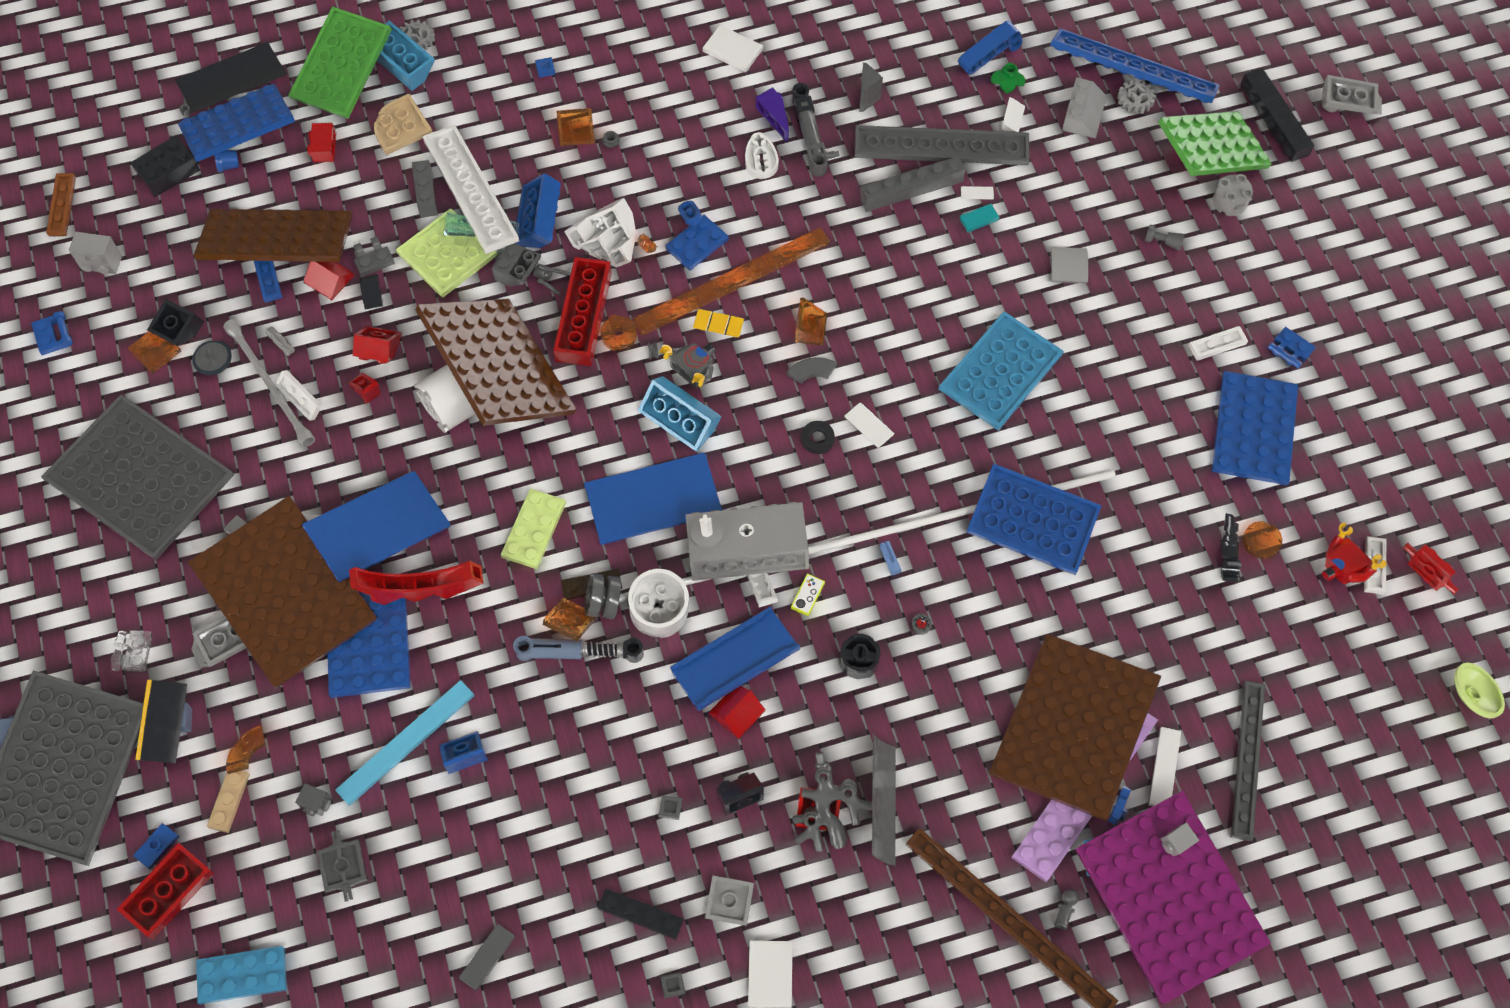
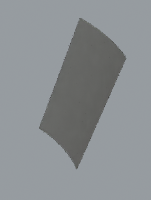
M873 732L872 854L878 860L895 866L896 747L879 740Z

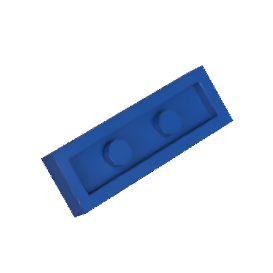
M254 261L265 303L283 298L274 261Z

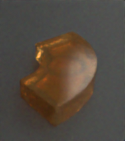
M262 725L244 733L233 749L231 748L226 761L228 775L249 769V761L252 755L258 749L266 746Z

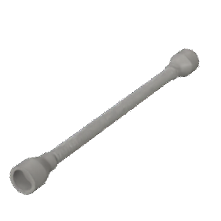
M235 319L228 320L223 326L225 331L238 342L294 426L297 439L302 447L312 445L315 437L296 418L245 341L238 322Z

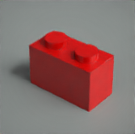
M312 123V128L309 130L310 145L307 146L308 155H311L313 162H334L337 133L333 123Z

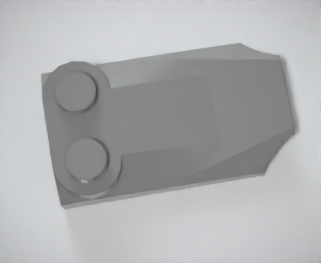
M1327 75L1322 91V106L1326 111L1335 112L1338 109L1382 115V98L1378 93V84Z
M225 616L192 633L194 642L191 650L200 668L212 667L246 649V646Z

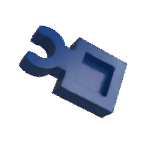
M1123 786L1108 822L1116 825L1119 819L1123 821L1127 813V809L1124 807L1131 789Z

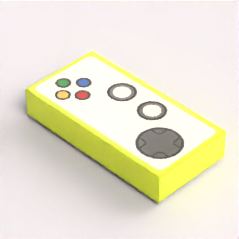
M807 574L791 609L809 617L825 581Z

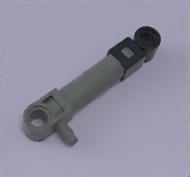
M797 83L792 88L794 111L803 134L810 172L816 177H821L827 172L828 159L839 157L840 154L839 151L826 152L815 120V109L812 97L809 96V87L804 83Z

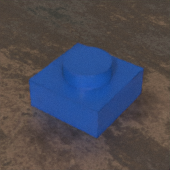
M552 57L535 60L539 78L556 75Z

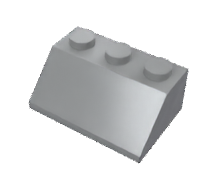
M1076 77L1062 131L1096 138L1107 96L1093 81Z

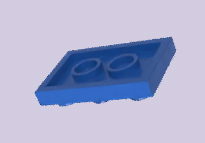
M704 214L698 225L689 226L666 244L665 248L683 266L691 271L729 240V236Z

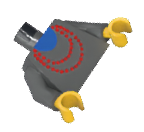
M695 343L678 348L663 345L659 353H664L663 358L665 360L671 357V368L694 388L702 387L704 383L712 379L714 367L711 355L715 352L712 345L707 344L702 349Z

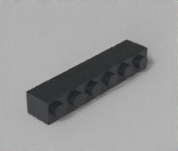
M1260 68L1244 74L1240 84L1241 89L1249 97L1250 103L1254 105L1259 116L1266 123L1268 130L1272 132L1276 142L1284 150V154L1291 162L1310 156L1314 148L1313 142L1264 69Z

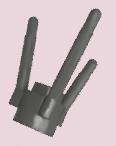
M537 264L534 269V277L538 278L537 282L560 296L561 293L545 280L551 278L552 272L570 276L571 272Z

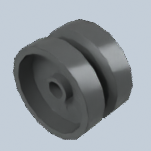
M591 573L585 596V616L597 617L601 610V615L604 619L613 620L615 618L620 599V577L608 576L604 584L602 574Z

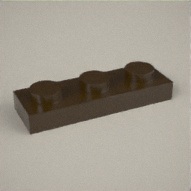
M619 568L596 573L603 575L604 584L608 576L620 577ZM591 574L561 580L565 601L586 596Z

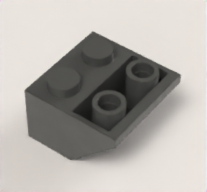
M516 243L506 246L492 267L494 280L509 287L524 284L542 257L541 254Z

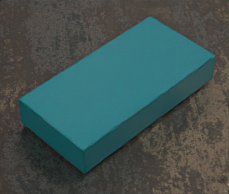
M989 204L961 215L959 220L968 233L999 221V215L993 205Z

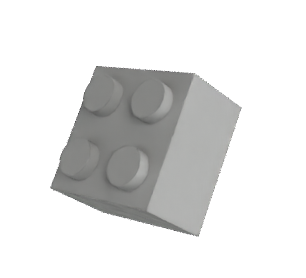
M75 232L69 247L71 255L81 270L86 272L95 271L102 274H116L122 259L121 253L110 236Z

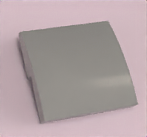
M1051 247V282L1088 283L1087 248Z

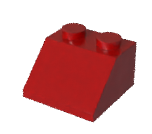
M366 326L354 334L353 356L359 357L360 360L372 359L377 360V363L386 364L395 357L402 332Z

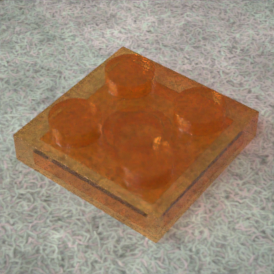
M151 332L146 333L128 347L129 352L152 374L181 352L178 346Z
M562 598L543 619L542 625L578 641L594 623L596 617L585 616V608Z

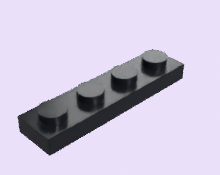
M605 889L598 905V910L674 940H677L684 922L683 918L609 889Z

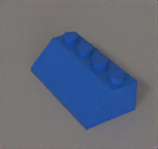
M545 173L522 186L515 227L519 237V242H516V244L522 247L542 248L550 244L553 239L561 183Z

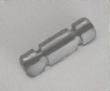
M271 326L266 330L267 336L287 356L294 353L295 349L274 327Z

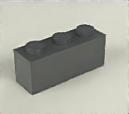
M430 161L412 162L416 201L420 217L437 216L438 208Z

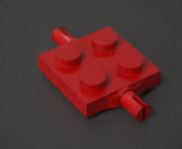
M1409 542L1403 546L1402 549L1411 555L1410 561L1407 564L1436 591L1445 587L1454 595L1459 590L1451 582V577L1456 571L1448 562L1440 558L1434 549L1429 548L1425 544L1421 549L1416 550Z

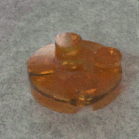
M610 316L603 323L600 330L604 345L613 351H622L621 349L626 347L628 349L637 340L636 324L624 316ZM622 331L623 335L619 334L616 336L615 332Z

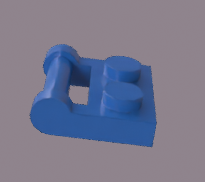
M62 311L55 312L53 316L31 323L37 346L42 356L67 348L73 344L72 338L68 335L64 321L66 318ZM54 324H58L61 335L59 341H57L53 327Z

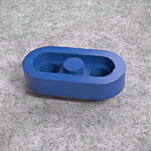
M685 201L679 205V213L687 225L696 226L700 223L702 215L693 201Z

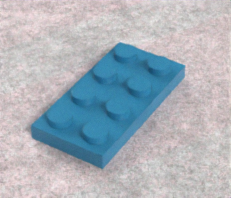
M284 946L196 960L197 1000L200 1005L287 991Z

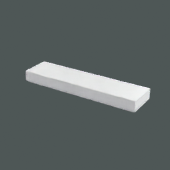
M1161 727L1159 730L1148 806L1153 807L1172 796L1181 731Z

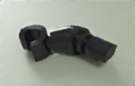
M1228 513L1225 514L1224 531L1226 532L1223 533V537L1220 540V550L1223 558L1221 578L1222 581L1238 582L1240 581L1239 569L1242 567L1239 560V539L1236 533L1238 532L1239 524L1235 523L1234 516Z

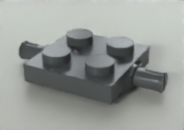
M336 830L331 832L333 844L328 848L318 850L317 855L324 891L328 893L335 890H343L344 901L348 902L353 900L351 887L366 882L368 879L360 841L357 839L350 842H342L340 831Z

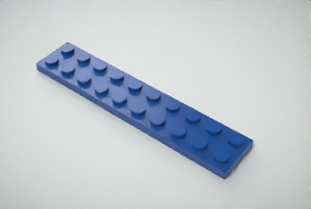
M1061 28L1052 39L1050 45L1058 51H1067L1072 56H1080L1086 58L1089 62L1100 63L1106 68L1117 69L1122 74H1131L1136 79H1145L1153 85H1161L1170 91L1181 92L1186 97L1198 98L1203 103H1212L1220 86L1219 84Z

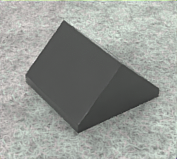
M863 62L859 112H864L881 99L883 77L865 62Z

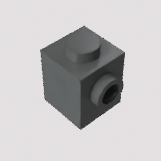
M304 784L295 803L304 809V813L314 817L315 814L323 816L324 812L330 808L331 796L323 790Z

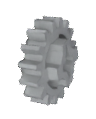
M418 19L417 22L411 20L410 24L405 22V27L400 26V30L421 48L428 50L427 46H433L432 41H435V34L431 24L427 25L426 21L420 23V19Z
M1130 80L1129 84L1124 83L1123 87H1120L1117 99H1119L1118 104H1123L1122 109L1127 108L1128 113L1134 111L1136 115L1140 111L1141 114H1144L1145 110L1149 111L1150 107L1154 105L1156 95H1154L1155 90H1150L1151 85L1146 86L1145 81L1139 83V80H1136L1133 83Z

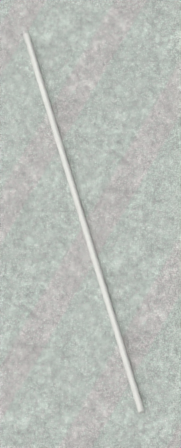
M1111 470L1051 486L1067 490L1114 478L1116 475L1115 471ZM977 504L809 546V554L972 514ZM692 576L682 578L685 585L706 581H693ZM629 592L620 594L619 602L627 601Z

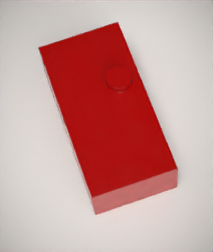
M178 843L116 910L148 938L154 940L211 878L214 872Z

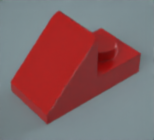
M363 372L348 383L351 389L360 395L365 404H368L381 394L377 381Z

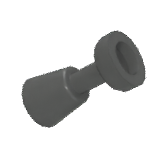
M1150 224L1144 242L1150 243L1154 238L1165 241L1166 245L1180 251L1185 234L1172 232L1163 234L1156 232V227Z

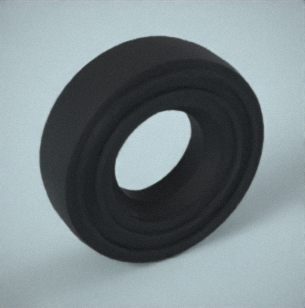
M823 421L808 423L801 433L803 447L813 454L826 453L832 448L835 441L832 427ZM814 432H821L825 435V440L821 443H815L811 440L810 436Z

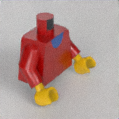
M1341 523L1339 525L1340 534H1336L1326 552L1325 567L1327 569L1322 572V575L1326 581H1331L1336 577L1342 584L1366 582L1377 572V568H1385L1387 562L1383 560L1378 564V561L1382 559L1381 555L1377 554L1371 560L1349 538L1345 539V535L1352 534L1353 529L1349 527L1346 532H1343L1346 523Z

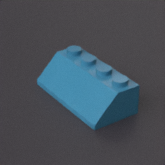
M389 20L385 24L389 25L392 31L377 61L413 91L425 82L435 59Z
M665 377L652 380L637 410L695 451H698L713 434L722 417Z

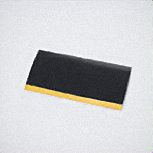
M147 680L135 760L176 763L187 684Z

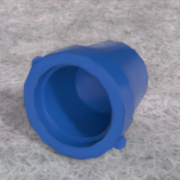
M225 150L215 154L218 172L239 168L236 150Z

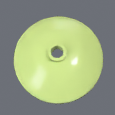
M1463 663L1458 666L1454 673V683L1463 703L1480 716L1486 718L1500 716L1504 711L1505 701L1501 689L1492 676L1483 668L1473 663Z

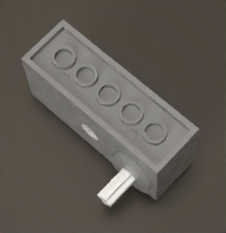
M802 502L686 514L689 558L693 581L809 569V549Z

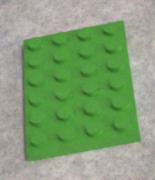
M332 6L288 96L298 102L349 119L392 28L389 25Z
M1238 111L1161 117L1158 121L1191 176L1268 169L1272 164Z

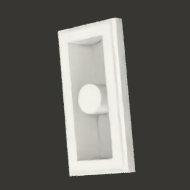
M1009 97L1001 131L1019 132L1025 109L1023 104Z

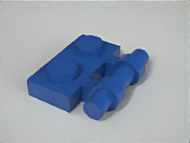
M1286 326L1275 338L1274 343L1271 342L1268 346V349L1276 357L1280 356L1287 361L1288 365H1293L1297 369L1301 367L1302 362H1305L1316 348V346Z

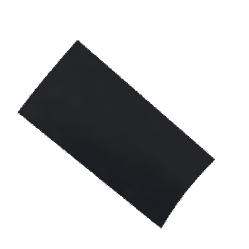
M266 42L177 78L175 81L194 113L282 77L287 72L279 62L269 42Z

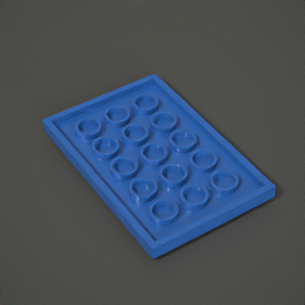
M275 84L266 85L260 90L249 92L240 98H234L223 105H217L208 111H202L191 118H185L178 125L196 162L293 123L295 119Z
M1228 371L1223 372L1212 472L1288 486L1290 483L1298 384Z
M993 463L966 533L1076 575L1102 505Z
M358 591L378 620L328 653L330 698L411 688L406 599L400 598L382 605L371 601L370 595Z

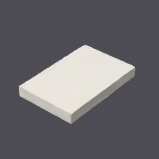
M721 25L703 47V52L744 72H747L763 50V45Z
M750 941L748 1008H792L791 941Z

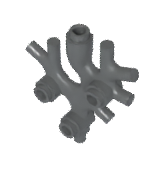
M817 752L815 754L817 760L815 764V779L819 783L816 790L803 789L801 797L812 799L816 806L808 807L804 814L793 816L794 824L804 823L807 826L804 832L795 837L797 844L799 845L807 839H812L815 851L819 852L824 850L819 831L821 825L827 827L831 845L835 849L846 846L847 838L843 824L830 811L832 801L841 800L847 804L852 825L860 824L859 809L872 811V802L864 801L857 797V784L851 779L844 780L839 786L833 784L831 780L832 768L828 761H825L824 753ZM824 773V774H826L827 776H826V777H822L820 774Z

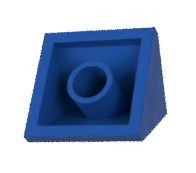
M478 731L439 745L442 761L448 774L488 760Z

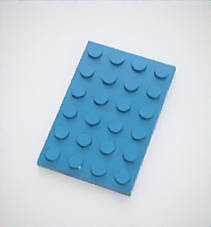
M1004 311L939 385V390L999 431L1061 358L1064 351Z

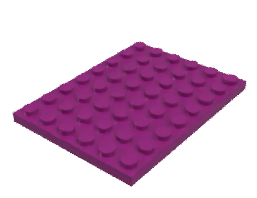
M1183 790L1075 848L1076 853L1161 1005L1271 944ZM1187 822L1199 841L1179 855L1172 856L1168 854L1162 846L1161 838L1179 825Z

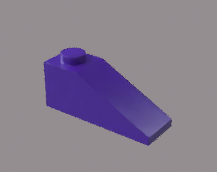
M772 87L756 96V108L786 142L789 140V127L781 93Z

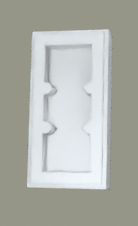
M768 573L747 575L759 607L778 602Z

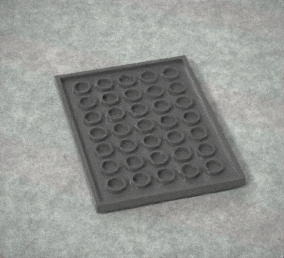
M120 394L41 478L156 561L234 476V473Z
M33 670L0 750V839L89 866L138 741L144 704Z

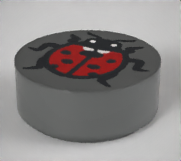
M918 614L912 619L911 627L915 633L924 635L930 631L932 622L927 615Z

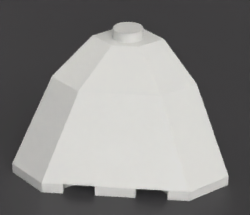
M624 198L597 210L564 231L574 248L586 250L589 252V255L599 260L610 261L611 265L616 268L631 262L636 229L633 213Z

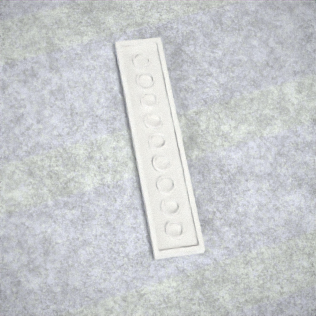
M455 124L422 136L424 143L485 254L519 242L516 231Z

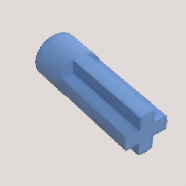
M890 542L881 543L879 547L890 574H899L902 570Z

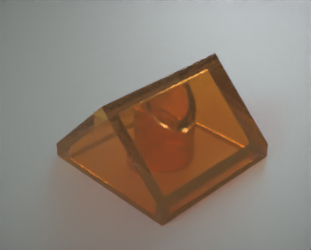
M591 108L557 110L560 146L595 143Z
M804 297L800 298L795 343L821 346L824 344L827 313Z

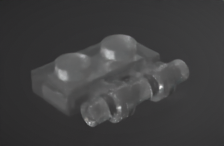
M119 631L114 641L115 651L114 655L111 656V670L119 671L120 664L124 663L123 669L125 671L146 672L153 634L150 631H130L129 638H126L127 633ZM127 646L126 655H122L124 647Z

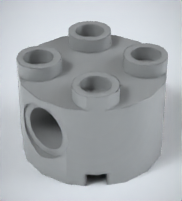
M1243 174L1228 175L1221 178L1212 199L1214 207L1220 213L1221 211L1225 212L1227 216L1242 214L1253 195L1252 185Z

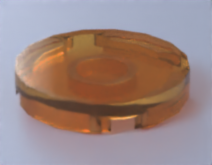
M1259 521L1248 526L1243 534L1242 541L1244 548L1249 554L1256 558L1267 559L1278 553L1283 538L1276 526Z

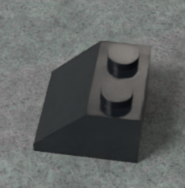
M165 299L147 331L178 346L194 338L205 321L193 312Z
M748 772L743 773L737 777L738 779L732 782L730 780L724 781L716 788V794L726 816L764 800L763 785L754 772L751 774Z

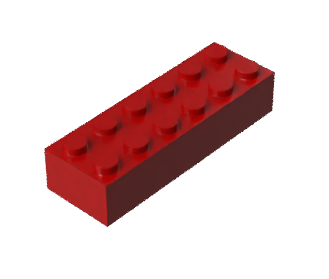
M574 258L553 350L555 362L592 367L612 275L610 261Z

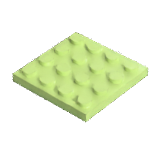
M451 208L396 249V253L442 298L498 256L496 250L485 254L472 228Z

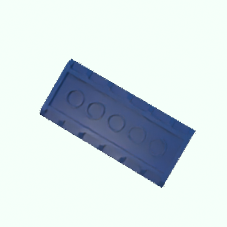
M770 606L672 665L670 669L695 708L700 711L800 650V645L795 642Z

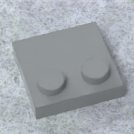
M712 876L705 918L747 926L754 883Z

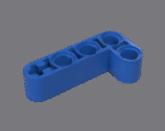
M1010 20L1003 22L963 53L958 59V64L968 75L974 74L1006 48L1011 52L1018 50L1023 43L1020 31Z

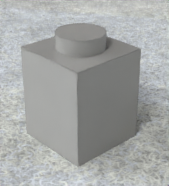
M1187 822L1179 825L1161 838L1163 848L1172 856L1181 854L1199 841Z

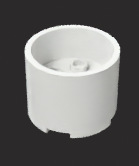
M447 365L414 384V387L419 389L416 393L426 411L435 421L439 422L437 426L444 433L475 414Z
M652 569L639 575L632 583L628 595L630 617L634 626L641 633L652 637L665 638L675 634L683 627L688 616L689 594L684 581L677 574L665 569ZM655 604L662 605V609L655 608Z

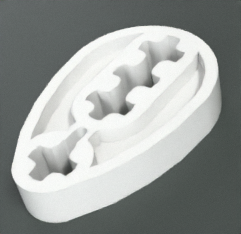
M757 132L752 135L747 144L745 165L747 172L751 176L758 179H766L777 172L779 159L770 139L763 133ZM757 140H760L761 146L758 145ZM759 154L763 156L764 172L761 170Z

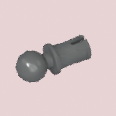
M1073 889L1064 891L1062 894L1064 904L1058 905L1060 909L1054 926L1062 930H1067L1071 914L1075 912L1072 906L1079 901L1078 893Z

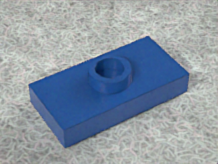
M162 823L133 857L151 870L179 836Z

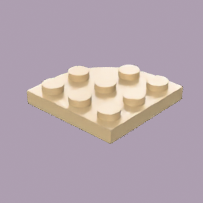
M406 94L385 105L379 111V116L376 122H374V132L377 141L386 155L423 139L422 136L433 133L410 94Z

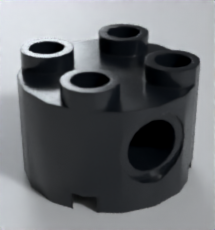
M854 634L845 640L839 657L843 673L855 679L872 677L877 670L881 655L878 643L866 634Z

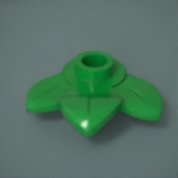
M1007 63L1002 67V70L993 73L991 83L1000 84L1001 90L1008 94L1014 91L1016 85L1024 86L1025 77L1018 72L1015 64Z

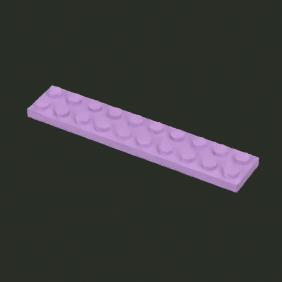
M1149 713L1146 716L1130 760L1158 721ZM1051 800L1011 858L1047 883L1092 815Z

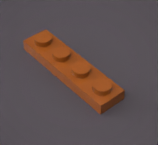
M56 173L46 231L49 237L67 236L76 181L74 173Z

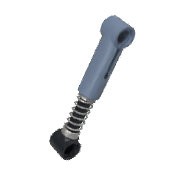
M520 636L513 643L515 654L521 661H529L530 659H582V657L598 656L599 658L601 656L604 658L609 656L611 658L614 656L615 658L621 657L631 663H637L644 657L643 643L638 638H629L624 643L618 642L617 644H614V642L612 644L608 642L607 644H603V642L601 644H598V642L596 644H592V642L587 644L582 639H531L528 636ZM522 646H529L526 651H520ZM634 647L639 649L636 653L629 652Z

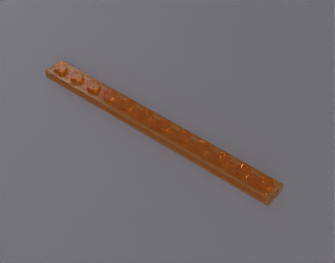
M821 227L633 318V323L641 336L828 245L829 239Z

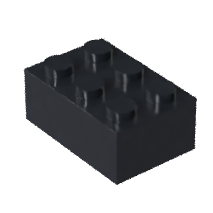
M177 136L172 137L130 162L137 176L154 197L200 171L195 158Z

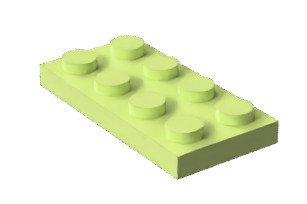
M530 489L502 550L501 557L538 570L566 505V500Z

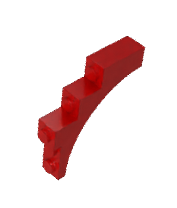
M472 561L441 570L411 574L378 573L357 567L349 570L351 588L370 595L371 601L382 605L400 598L417 602L431 595L448 599L484 584L482 566Z

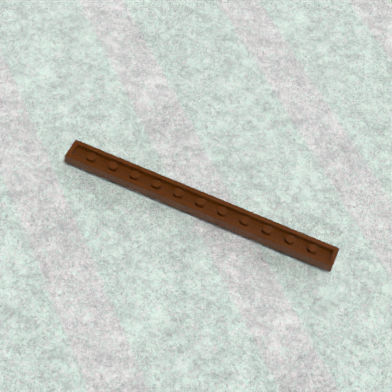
M921 828L906 842L905 845L1091 1008H1113L1119 1000Z

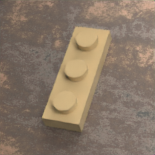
M228 768L207 824L209 829L229 833L250 776L248 772Z

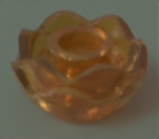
M645 233L639 235L638 244L647 253L655 252L658 247L656 243L652 242Z

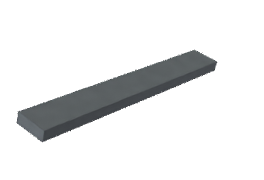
M1244 681L1230 837L1245 841H1252L1254 835L1265 684Z

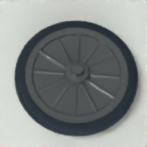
M207 341L195 350L192 362L195 369L201 374L216 375L223 372L229 366L232 353L230 348L221 341Z

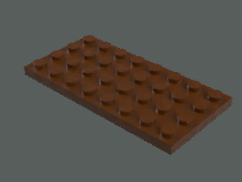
M210 209L194 252L195 260L340 262L353 217L352 211Z

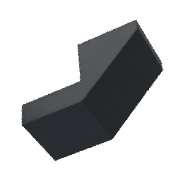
M378 274L360 278V288L365 310L383 306Z

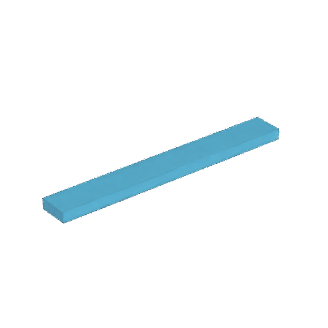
M460 680L335 791L349 806L352 805L474 697L472 691Z

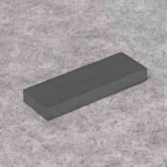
M497 924L459 976V979L477 991L515 939V935Z

